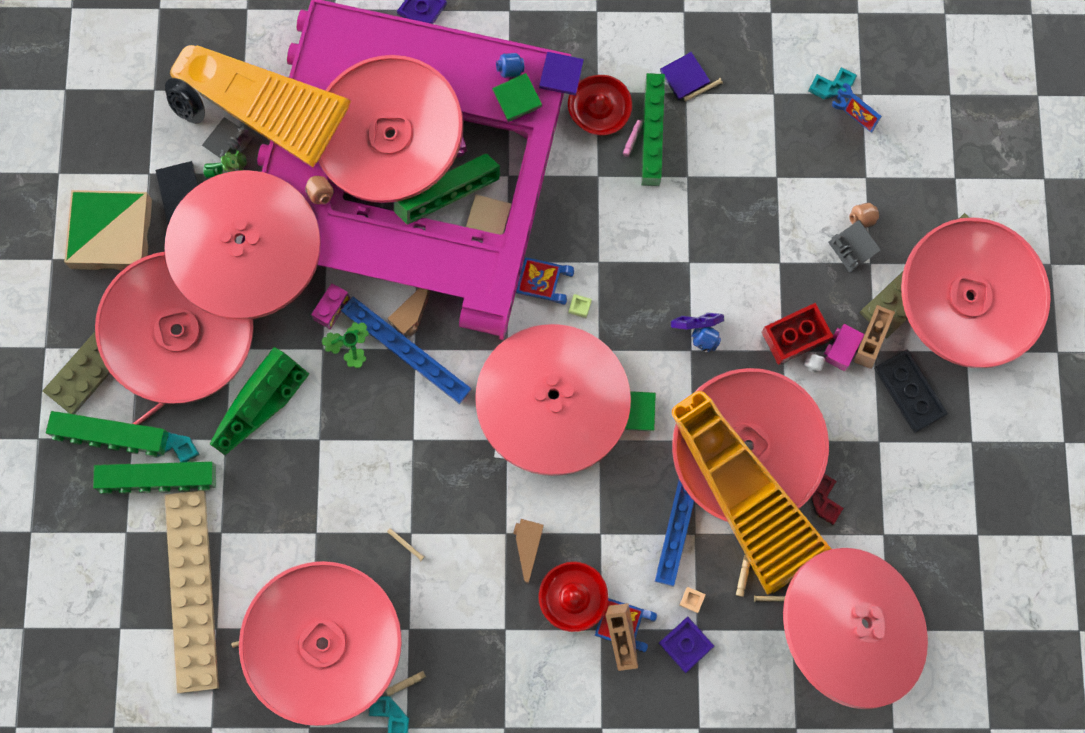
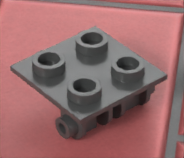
M224 117L202 146L221 158L225 156L226 152L237 154L236 151L239 150L242 153L254 137L248 133L246 128L243 126L240 128Z
M860 220L840 234L834 235L828 242L849 272L881 251Z

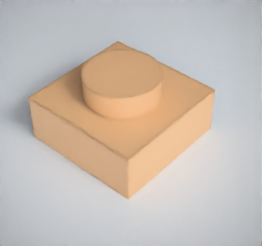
M686 587L679 606L698 613L706 594Z

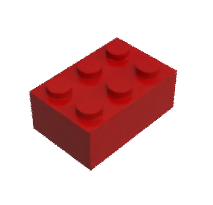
M816 303L764 326L761 331L778 365L828 343L833 337Z

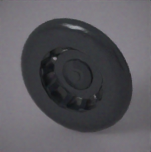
M178 78L168 79L165 84V92L171 109L177 116L190 123H201L205 118V107L199 94L184 80Z

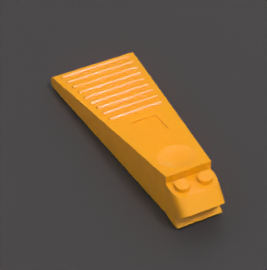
M198 45L185 47L170 70L172 78L184 80L198 94L312 168L320 159L351 103L345 97Z
M697 391L673 407L672 416L767 595L776 592L789 583L800 567L808 560L820 553L831 550V547L721 415L711 398L704 392Z

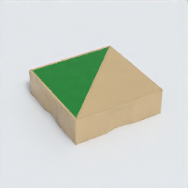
M71 190L64 263L70 269L98 270L112 268L124 270L133 262L148 255L147 234L152 207V199L147 192Z

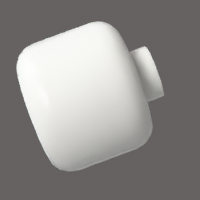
M808 353L804 366L808 368L807 371L813 373L815 371L820 372L825 364V358L814 353Z

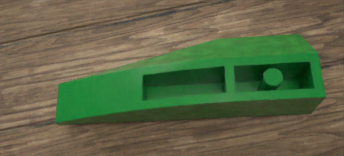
M273 347L237 395L220 423L210 445L223 455L228 454L283 408L310 373L283 351Z

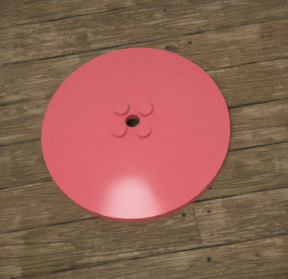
M385 55L373 57L346 69L325 90L351 101L346 114L318 160L330 180L344 192L370 202L389 203L406 200L432 187L445 175L454 162L463 135L462 110L449 82L430 65L406 56ZM389 130H395L393 137H386V133Z
M246 170L223 173L195 187L175 209L165 237L167 266L173 281L182 294L203 311L214 316L232 320L264 317L277 312L295 300L312 279L319 261L321 248L320 231L316 217L303 195L292 185L276 176L264 172ZM238 236H245V241L242 244L235 243V239Z
M960 218L943 223L927 233L916 244L904 267L901 289L903 306L909 323L920 340L930 350L951 363L969 368H991L1003 365L1028 351L1040 337L1046 325L1051 298L1049 280L1045 268L1031 245L1017 232L1003 224L983 218ZM967 291H970V292L973 293V295H974L973 301H971V300H969V299L967 298V296H966Z
M160 252L133 262L112 280L98 306L95 337L105 366L112 376L127 390L139 397L157 403L185 404L204 399L216 393L237 375L248 357L254 326L253 319L232 320L221 318L195 306L182 294L173 281L167 266L165 252ZM173 326H181L182 332L179 335L172 334Z
M546 324L533 326L508 337L496 347L486 360L476 387L477 416L488 442L498 454L514 466L540 475L559 476L573 474L587 469L602 460L621 438L630 413L631 395L629 382L625 370L616 355L606 344L592 334L566 325ZM555 390L559 393V398L555 400L550 399L548 393Z
M757 368L728 371L715 376L700 386L695 392L702 391L712 399L721 415L743 442L746 440L752 442V453L798 508L802 507L819 486L826 470L829 455V438L826 423L813 398L804 388L790 378L773 371ZM675 424L672 453L675 469L681 484L689 496L701 508L713 516L727 521L680 429Z
M836 548L820 553L808 560L796 572L787 589L783 609V622L790 652L807 680L831 700L857 709L880 708L892 704L905 696L914 687L923 671L927 656L928 635L920 603L903 576L880 557L854 548ZM862 619L868 622V628L863 626Z
M324 561L310 562L292 567L270 580L257 593L248 607L239 637V655L242 670L247 683L257 698L268 709L287 720L314 726L341 723L358 716L370 708L390 685L399 664L402 646L400 622L391 600L383 589L372 578L353 567ZM326 638L328 641L327 648L319 649L317 646L318 640Z

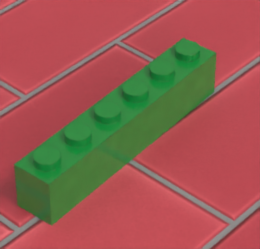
M647 73L645 79L641 185L660 186L662 178L665 74Z
M484 154L446 172L437 183L421 194L394 202V212L408 225L500 179V165L488 154Z
M56 411L50 412L45 432L52 437L51 440L63 442L64 439H67L72 444L82 445V442H85L95 448H101V445L108 446L107 449L119 451L122 448L127 449L126 452L138 454L139 451L146 452L145 455L150 457L165 454L169 432L161 428Z
M212 461L94 465L93 489L99 491V494H112V491L130 494L131 490H139V493H151V490L168 493L171 492V489H178L179 492H190V489L198 488V491H210V488H216V464Z

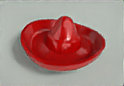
M593 75L579 82L576 96L569 94L568 111L573 121L582 130L593 135H609L617 132L627 123L632 111V98L627 87L617 78L609 75Z
M566 562L558 565L546 574L540 585L539 605L541 611L552 625L568 632L587 630L597 624L606 611L608 604L606 583L596 569L585 563Z

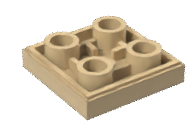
M475 194L466 227L502 235L510 213L511 203Z

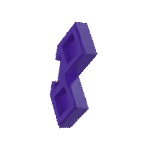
M708 312L699 317L680 316L671 321V328L687 330L711 327L723 322L724 315Z

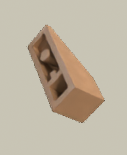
M419 288L388 317L389 323L405 337L414 335L418 330L417 327L421 321L431 290Z
M876 306L854 363L870 369L873 368L895 314L894 311Z
M521 519L520 524H515L513 534L516 535L524 582L529 584L544 525Z
M629 604L609 606L606 619L618 671L638 668Z

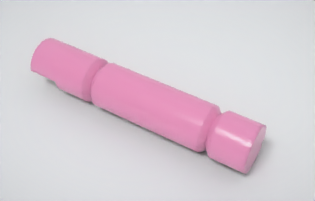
M637 120L622 153L624 156H630L643 125L641 120Z

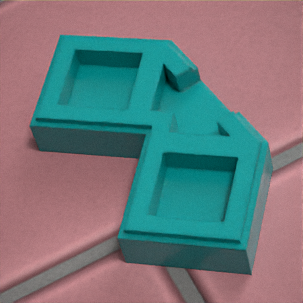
M842 67L833 82L816 74L808 92L822 99L838 96L839 89L843 92L847 91L843 88V84L847 83L852 87L857 75Z
M169 432L165 453L174 449L180 462H188L200 455L190 437Z
M381 696L369 708V716L389 717L388 733H408L409 717L391 697Z

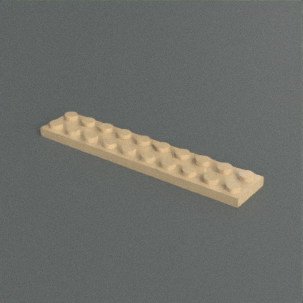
M192 491L165 494L177 693L219 689L206 492Z

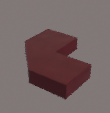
M824 474L811 498L816 515L834 525L844 508L827 498L837 481Z

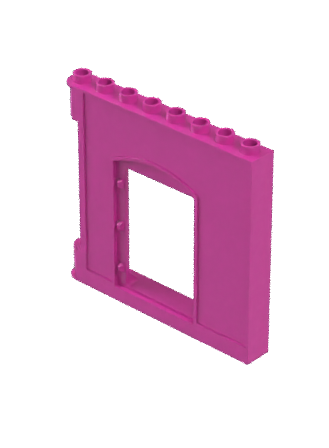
M311 0L308 11L301 9L298 14L296 28L298 32L302 33L299 44L291 43L288 49L287 64L292 65L288 78L326 90L338 75L363 60L385 55L411 57L430 65L449 82L460 103L464 121L514 131L527 139L506 229L502 235L427 218H420L407 225L394 211L344 200V191L330 180L319 162L312 168L272 141H270L269 145H261L257 158L258 166L263 167L262 172L276 176L292 185L309 203L320 231L321 248L317 265L462 297L464 301L459 327L498 335L500 340H504L564 93L541 89L539 84L547 52L571 56V54L329 1ZM503 53H518L524 59L525 64L524 72L521 75L527 73L542 103V107L508 122L492 88L514 79L503 78L500 72L496 70V61L499 60ZM323 176L331 184L334 193L328 203L314 204L310 200L305 187L311 177ZM243 236L241 244L245 241V236Z

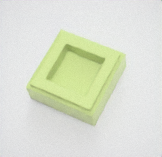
M574 294L568 313L587 318L592 299Z

